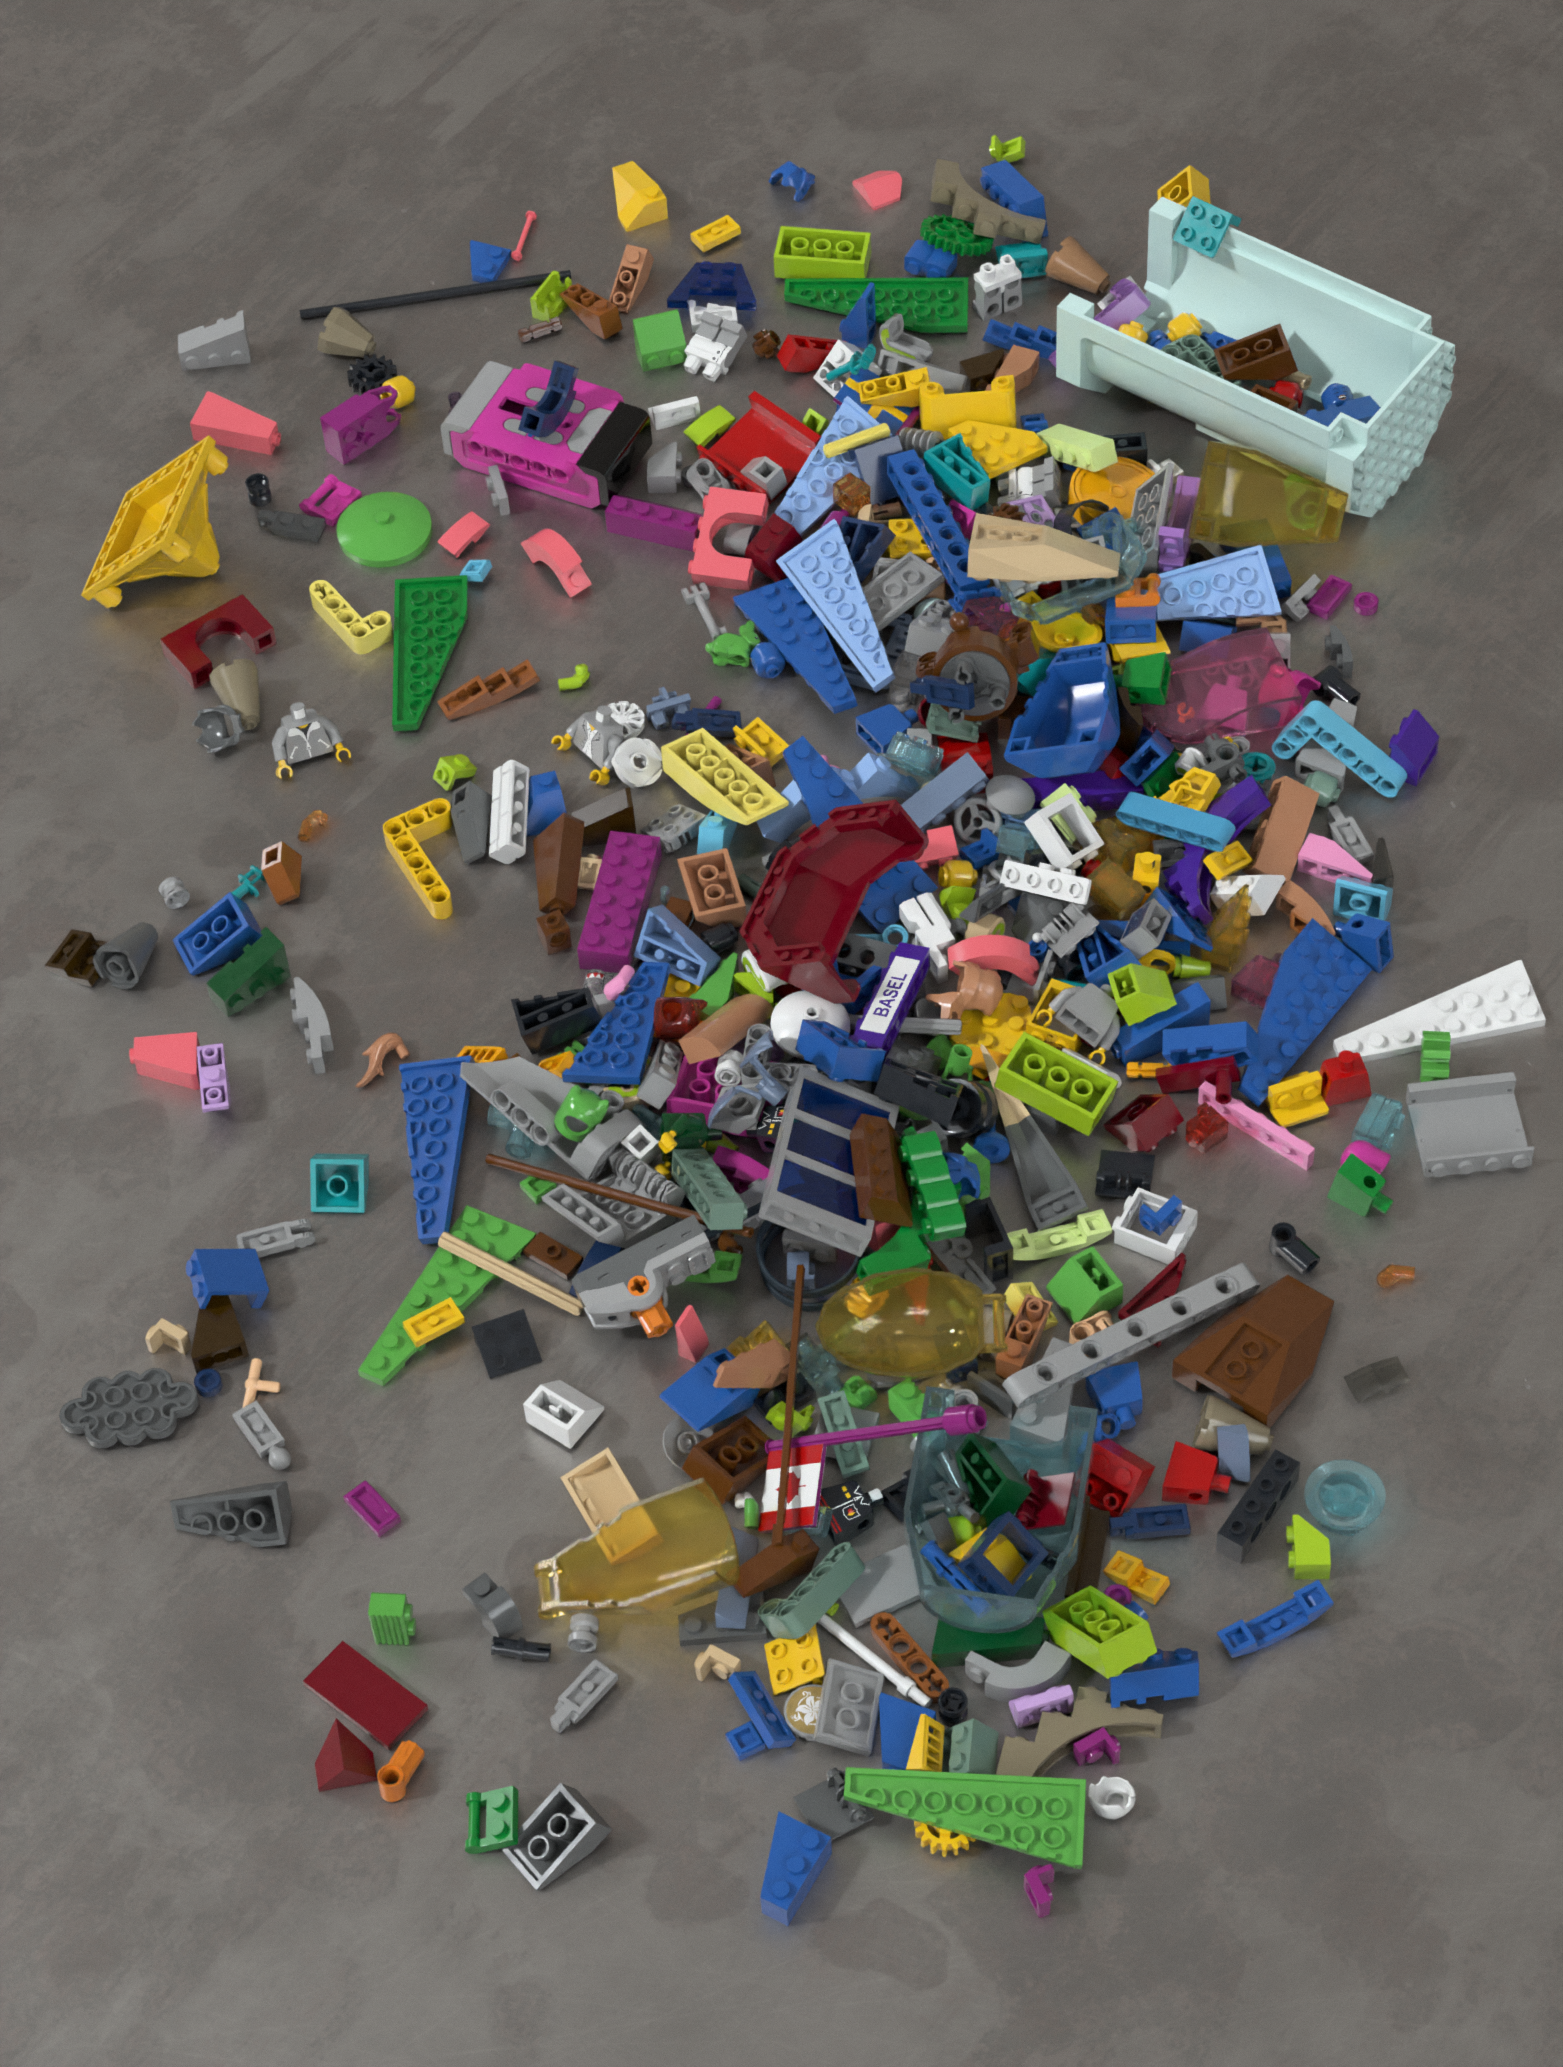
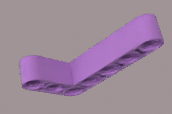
M1124 278L1110 289V293L1115 300L1097 314L1094 320L1118 331L1120 325L1130 324L1131 321H1134L1148 309L1151 302L1135 283ZM1056 350L1048 358L1055 368Z

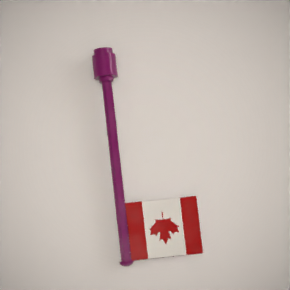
M975 1404L946 1408L941 1417L792 1438L784 1531L817 1526L827 1446L945 1429L950 1436L977 1433L986 1426L987 1416L985 1410ZM768 1439L765 1443L768 1462L758 1532L761 1534L772 1533L773 1524H776L783 1439Z

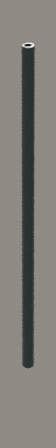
M570 270L558 271L560 281L565 280L567 277L571 279ZM551 273L302 309L299 311L301 319L329 315L334 307H340L348 312L534 285L543 283Z

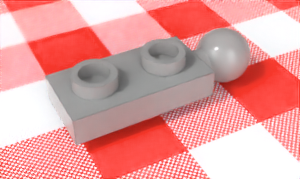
M257 1400L232 1414L234 1421L261 1459L269 1455V1463L276 1470H283L289 1466L291 1455L288 1450L281 1448L286 1445L285 1440Z

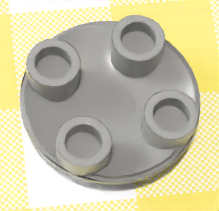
M996 776L988 782L985 789L986 805L992 810H998L1004 814L1011 815L1015 819L1023 818L1025 813L1029 812L1035 803V795L1032 788L1025 781L1015 776Z

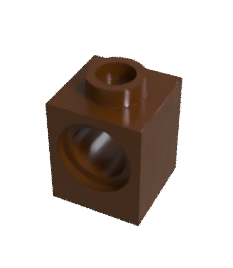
M560 909L536 918L538 937L548 956L572 947L570 928Z

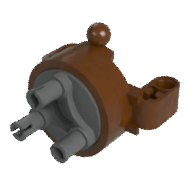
M955 612L949 619L950 627L955 631L948 635L938 652H928L918 659L916 675L918 678L932 675L954 679L961 685H965V682L967 684L969 682L973 683L974 708L966 710L941 705V707L948 712L949 720L953 717V723H960L963 720H989L999 716L1013 702L1017 692L1019 674L1030 671L1028 665L1034 663L1039 658L1040 643L1031 622H1022L1015 625L1010 631L1009 640L1005 641L993 633L980 631L978 626L968 627L969 619L967 615L962 612Z

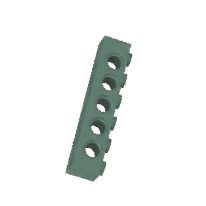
M705 1148L673 1149L671 1175L684 1190L685 1195L710 1230L743 1229V1220L747 1218V1205L742 1201L739 1193L734 1190L733 1185L729 1183L726 1175H723L719 1166L715 1164Z

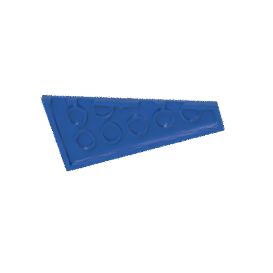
M642 963L629 981V987L623 996H618L615 1001V1007L602 1018L587 1039L588 1044L583 1051L576 1054L573 1065L570 1069L566 1068L562 1073L563 1082L641 1085L670 974L669 963Z

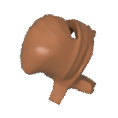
M953 960V965L960 970L957 992L929 993L925 996L928 1002L934 1003L935 1007L941 1008L940 1019H960L963 1011L972 1009L980 1010L984 1015L990 1016L1002 998L1003 986L1001 984V977L995 970L988 968L983 970L980 969L978 964L973 962Z

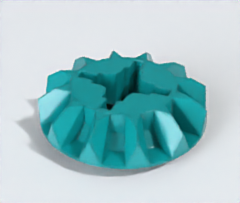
M1249 752L1241 755L1245 762L1243 768L1248 773L1246 778L1252 775L1261 784L1265 780H1271L1276 768L1275 762L1271 757L1259 752ZM1255 765H1257L1258 768L1257 772L1252 771Z

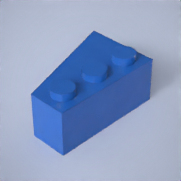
M1247 1021L1163 1029L1162 1055L1172 1066L1234 1056L1239 1068L1259 1061V1035Z
M1156 1648L1157 1653L1148 1657L1145 1662L1135 1664L1123 1670L1116 1677H1110L1111 1708L1120 1707V1701L1136 1699L1137 1704L1146 1703V1698L1162 1696L1164 1701L1199 1696L1198 1651H1192L1188 1648L1162 1651Z
M779 1811L760 1901L762 1914L789 1926L832 1855V1842L830 1836Z

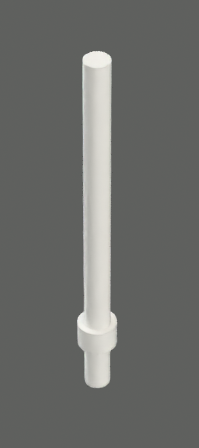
M824 1614L819 1619L818 1623L878 1672L884 1674L888 1680L897 1686V1691L906 1698L910 1696L922 1707L928 1708L931 1705L932 1699L918 1689L917 1683L908 1676L903 1677L828 1615Z

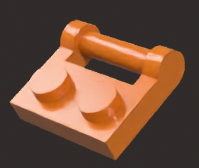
M1150 573L1146 578L1124 576L1121 579H1116V608L1158 605L1160 602V593L1158 592V587L1161 583L1160 576L1156 573ZM1141 590H1148L1146 594L1141 595Z

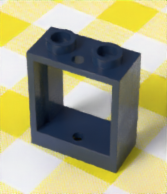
M1008 1511L992 1521L957 1565L998 1607L1014 1597L1049 1552L1037 1538L1029 1533L1021 1521ZM1000 1532L1028 1560L1011 1583L983 1555Z

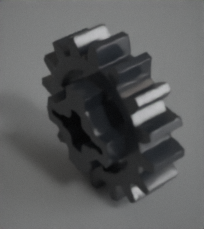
M373 354L372 358H368L365 355L362 361L356 359V365L350 364V370L347 371L349 387H352L354 393L359 391L360 396L368 390L381 387L386 380L397 376L396 365H393L392 360L386 361L384 355L377 358L376 354Z

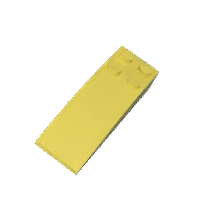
M704 728L661 747L663 771L703 805L732 821L749 825L789 806V801Z

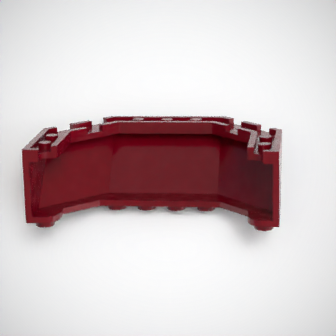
M896 799L836 807L828 813L830 818L818 827L816 824H813L799 835L801 840L788 849L787 846H784L777 852L739 931L763 972L834 1004L855 1002L861 986L855 979H841L833 965L856 918V914L870 884L899 862L919 859L923 855L929 841Z

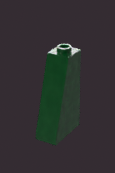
M941 1603L932 1648V1662L938 1668L965 1666V1659L970 1651L994 1663L1033 1659L1044 1642H1049L1050 1631L1045 1629V1620L1041 1617L988 1610L984 1614L979 1615L973 1607Z

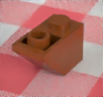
M283 841L264 849L262 852L261 871L278 905L287 903L300 895L302 855Z

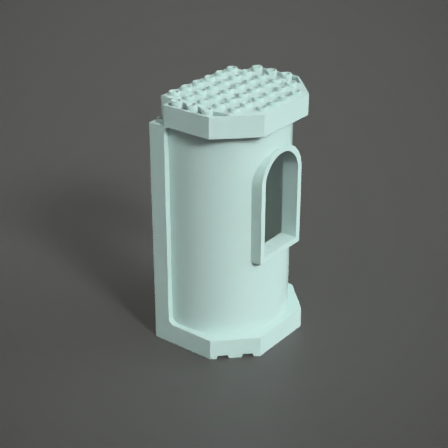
M1161 197L1149 210L1147 281L1144 289L1147 291L1145 296L1151 302V305L1134 320L1144 325L1143 330L1148 335L1159 329L1168 334V323L1182 312L1194 314L1202 325V329H1200L1201 334L1202 332L1212 334L1215 331L1236 340L1281 324L1298 371L1312 376L1311 384L1307 390H1304L1302 405L1298 410L1304 413L1311 409H1316L1317 411L1324 410L1321 395L1333 383L1347 385L1351 389L1354 399L1370 395L1381 408L1367 424L1344 413H1340L1327 427L1243 388L1244 386L1253 388L1258 384L1269 389L1274 387L1276 382L1281 379L1241 380V387L1094 320V303L1072 293H1069L1057 306L1056 377L1080 388L1106 393L1113 385L1195 422L1196 430L1289 473L1293 470H1298L1324 482V502L1348 513L1372 518L1378 510L1383 509L1386 500L1391 495H1395L1399 485L1403 481L1408 480L1411 471L1415 467H1419L1423 461L1430 439L1436 432L1440 417L1452 396L1450 389L1454 379L1452 371L1456 361V356H1454L1455 345L1432 335L1431 315L1230 226L1214 258H1210L1174 241L1173 237L1187 207Z

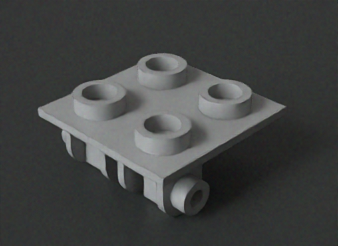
M678 804L670 807L659 818L649 821L648 825L640 831L649 836L660 837V840L664 842L662 845L663 851L665 853H673L682 845L687 844V840L691 841L699 835V826L707 815Z
M1071 902L1063 910L1071 919L1070 921L1061 912L1059 913L1067 923L1064 927L1056 918L1053 919L1061 930L1052 922L1041 929L1043 932L1039 936L1060 958L1072 953L1077 946L1076 944L1083 938L1092 935L1099 924V921L1082 904Z

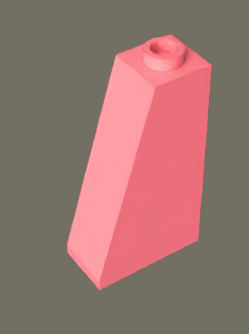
M209 391L206 392L190 422L193 440L201 441L209 435L216 441L217 445L272 455L275 447L279 446L281 442V433L278 432L277 422Z

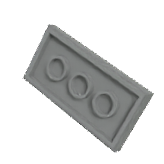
M910 551L865 585L863 591L878 631H881L945 582L944 575Z

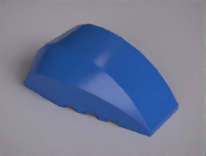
M1105 642L1058 650L1045 671L1047 674L1044 681H1039L1035 687L1037 692L1033 699L1029 698L1025 703V712L1023 715H1018L1014 721L1004 753V758L1007 762L1042 779L1094 773L1101 767L1116 745L1120 735L1117 693L1109 651Z

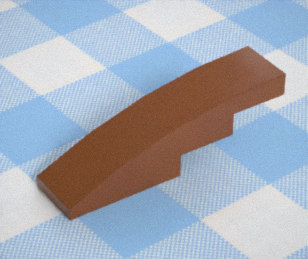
M527 659L508 672L502 667L483 680L478 675L437 702L447 719L451 720L500 703L541 680Z

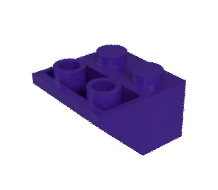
M1415 709L1412 710L1408 718H1403L1399 733L1392 736L1389 743V748L1391 749L1389 757L1406 771L1407 779L1405 783L1417 787L1438 753L1439 735L1420 712Z

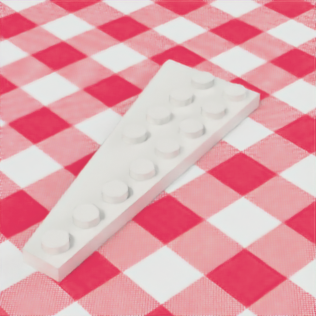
M1518 960L1339 1037L1333 1041V1048L1337 1057L1341 1051L1349 1050L1353 1053H1360L1363 1062L1421 1051L1423 1031L1450 1032V1045L1542 1027L1545 1026L1546 1019L1523 962Z

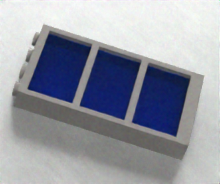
M800 1066L790 1083L758 1217L861 1257L871 1240L875 1220L859 1217L849 1134L861 1113L887 1118L895 1129L900 1105L882 1101L876 1095L843 1082L833 1081L828 1076Z

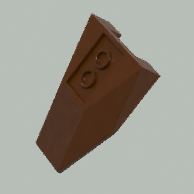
M1286 1275L1213 1322L1173 1359L1172 1379L1195 1392L1201 1384H1204L1243 1407V1413L1271 1428L1313 1375L1333 1310L1334 1300L1290 1275Z

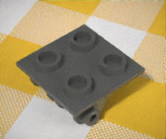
M832 1768L827 1772V1780L793 1797L809 1825L830 1836L831 1841L874 1819V1815L867 1806L844 1800L846 1771L842 1772L837 1768Z

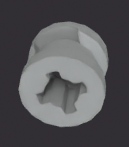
M179 877L167 878L159 886V893L165 898V903L169 908L178 909L189 901L190 894L184 888V884Z

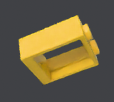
M1052 978L1026 1024V1033L1043 1042H1055L1062 1048L1071 1049L1077 1053L1082 1045L1079 1035L1075 1033L1071 1037L1044 1028L1041 1025L1047 1015H1042L1036 1020L1037 1013L1043 1009L1047 1010L1050 1007L1049 1004L1062 990L1076 987Z

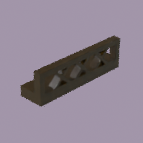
M1082 1496L1065 1598L1090 1585L1097 1590L1099 1586L1110 1511L1090 1509V1497Z

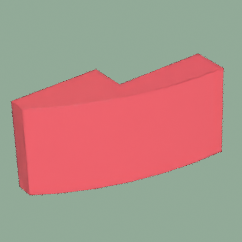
M471 511L457 521L438 540V544L458 558L471 541L476 543L490 527V524Z

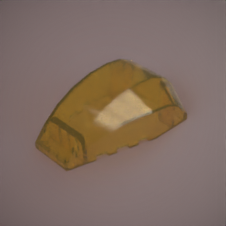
M1208 441L1193 502L1188 538L1232 547L1338 542L1349 494L1256 448Z

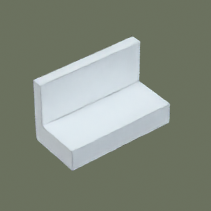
M697 396L648 408L656 430L695 421L701 417L700 403Z

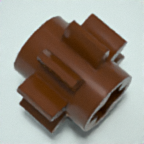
M764 329L753 336L756 341L752 343V348L759 357L765 356L768 359L779 352L777 347L781 344V341L774 331Z

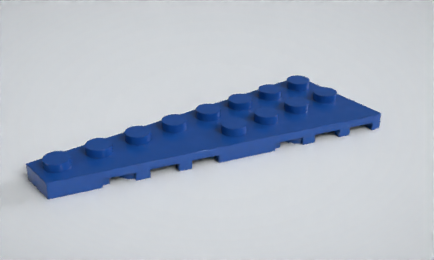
M471 1055L399 1065V1071L402 1076L401 1090L404 1093L405 1102L403 1103V1109L407 1120L408 1153L412 1163L411 1177L413 1178L415 1189L413 1196L417 1207L418 1239L422 1244L438 1243L443 1232L449 1233L471 1086L460 1077V1068L462 1062L475 1063Z

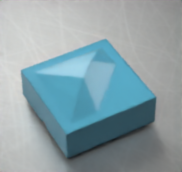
M469 560L460 575H467L468 582H483L493 566L490 560Z

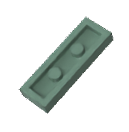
M844 1390L817 1399L828 1433L857 1429ZM861 1441L832 1445L843 1478L870 1470Z

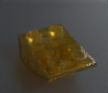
M1116 815L1091 823L1105 843L1097 850L1099 855L1093 859H1099L1116 876L1133 871L1135 855L1144 852L1153 853V840L1164 839L1162 835L1128 826L1122 823Z
M1247 884L1240 888L1216 911L1207 934L1211 939L1213 949L1211 952L1205 949L1201 950V960L1210 961L1211 968L1231 973L1234 963L1239 964L1242 956L1241 945L1247 944L1250 929L1246 928H1248L1251 913H1248L1251 906L1252 897L1248 896L1249 885Z

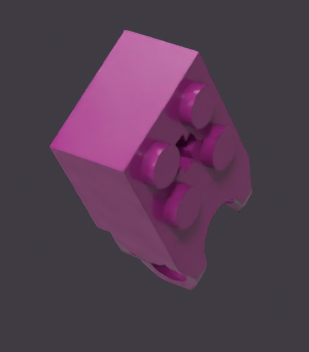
M388 385L368 390L361 396L355 394L320 417L326 452L345 465L387 437L399 425L402 418L401 414L397 413L394 408L389 409L396 401L398 396L397 390ZM385 392L392 394L388 398H379V396ZM389 415L396 417L393 421L386 420V416Z

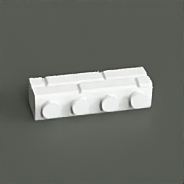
M509 760L503 766L493 770V803L491 806L489 856L504 864H510L516 858L526 854L530 769L515 760Z

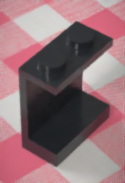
M991 1198L976 1199L965 1204L966 1239L988 1234L992 1243L990 1246L983 1247L984 1274L993 1285L1013 1279V1246Z

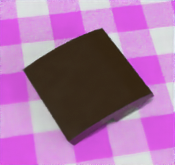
M1118 687L1116 693L1120 718V735L1116 746L1130 757L1135 752L1144 725L1141 706H1131L1128 688Z
M72 929L45 964V968L62 978L92 987L100 977L94 967L93 957L98 948L107 942L95 940L91 932Z

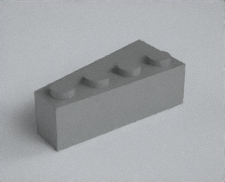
M1053 1337L1043 1358L1072 1344ZM1039 1376L1041 1379L1047 1381L1046 1378H1044V1377H1042V1376ZM1075 1383L1024 1408H1018L1010 1424V1443L1062 1462Z

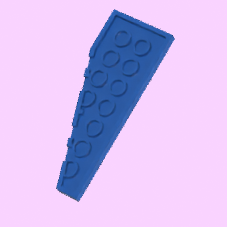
M801 736L783 751V757L794 782L796 781L804 805L807 806L811 815V821L817 827L830 818L828 813L834 808L863 804L804 736ZM914 860L899 862L870 884L858 913L876 934H883L888 926L896 924L901 920L899 917V905L912 898H915L916 902H918L917 896L924 893L933 894L938 887Z

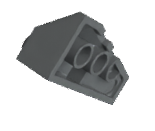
M287 1481L256 1484L170 1501L175 1529L206 1536L208 1534L219 1536L233 1542L235 1540L242 1541L256 1547L288 1543L292 1505Z

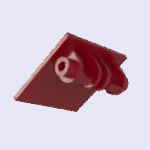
M1033 1469L1027 1470L1023 1478L1031 1486L1032 1490L1018 1508L1015 1517L1021 1521L1027 1530L1066 1525L1076 1473L1039 1477L1038 1471Z

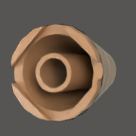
M1072 236L1065 238L1060 243L1063 248L1059 252L1055 250L1045 269L1046 275L1049 278L1096 295L1101 292L1105 293L1111 284L1109 281L1110 275Z

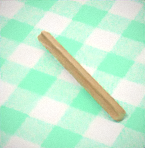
M443 1232L438 1240L439 1247L575 1316H579L584 1309L578 1298L448 1232Z

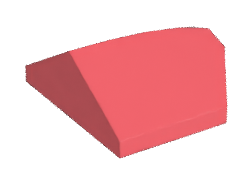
M879 170L852 181L853 186L873 210L901 200L902 178L897 171Z

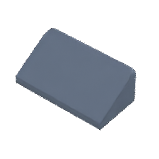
M1246 1425L1217 1427L1219 1474L1231 1476L1233 1480L1251 1482L1249 1435Z

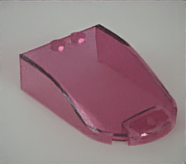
M1267 627L1223 636L1169 662L1172 670L1166 704L1135 703V706H1141L1143 724L1151 732L1157 729L1161 734L1171 737L1173 742L1196 744L1203 743L1209 735L1214 740L1212 733H1217L1221 739L1228 736L1235 737L1284 728L1299 713L1302 697Z

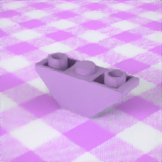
M223 1043L198 1046L197 1057L203 1113L230 1109V1084Z

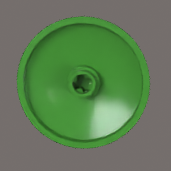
M378 492L364 496L350 504L341 514L336 530L339 546L348 558L364 566L385 568L404 564L422 553L431 540L433 528L428 509L418 499L399 492Z

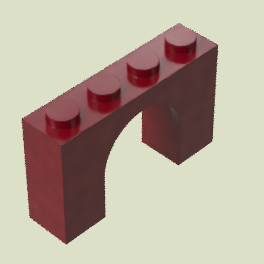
M243 594L160 639L164 656L194 689L209 682L210 674L213 671L212 662L200 649L208 639L223 634L234 635L242 639L256 655L277 644L273 626Z

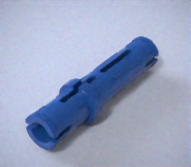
M934 1540L929 1541L921 1549L920 1553L937 1569L936 1573L940 1578L944 1577L979 1615L988 1611L993 1602L956 1565L957 1561L953 1557L949 1558Z

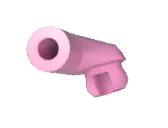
M624 965L619 974L605 985L603 992L609 1001H615L632 978L635 971L631 966Z

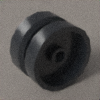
M949 1079L964 1086L949 1126L946 1127L939 1124L944 1134L953 1138L969 1140L976 1139L980 1134L989 1132L993 1128L998 1116V1103L994 1093L987 1085L977 1081Z

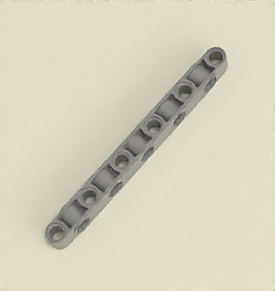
M1240 1263L1039 1360L1009 1376L1002 1386L1017 1408H1024L1254 1294L1261 1285L1247 1265ZM1039 1376H1042V1377L1046 1378L1047 1381L1041 1379Z

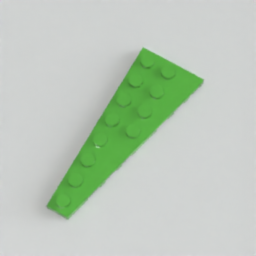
M466 1205L449 1231L450 1234L507 1263H510L512 1260L516 1261L521 1256V1252L536 1237L535 1232ZM439 1247L358 1369L359 1376L384 1386L405 1366V1362L416 1351L420 1352L426 1346L423 1344L416 1348L403 1328L405 1320L450 1297L460 1312H462L483 1292V1288L493 1278H498L499 1276Z

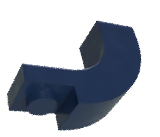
M554 361L543 397L536 405L524 407L518 430L536 437H546L562 424L577 392L573 388L579 368L561 361Z

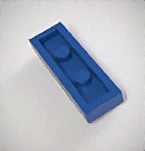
M756 1671L733 1672L728 1681L768 1749L791 1747L796 1738Z

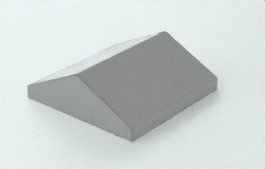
M757 1083L739 1085L758 1092V1089L755 1087ZM733 1086L722 1087L718 1099ZM739 1092L713 1118L711 1128L734 1134L742 1133L758 1121L766 1099L762 1097L759 1101L754 1096Z

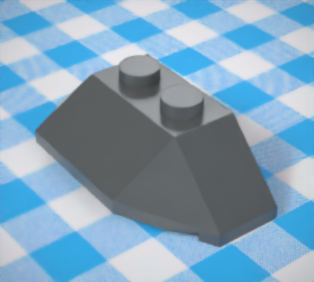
M1091 883L1087 904L1083 906L1093 917H1096L1112 909L1113 905L1102 888L1097 884ZM1027 891L1022 892L1011 929L1016 939L1028 944L1033 940V934H1041L1043 932L1041 929L1050 922L1061 930L1053 919L1056 918L1064 927L1067 923L1059 913L1061 912L1070 921L1071 919L1063 910L1071 902Z

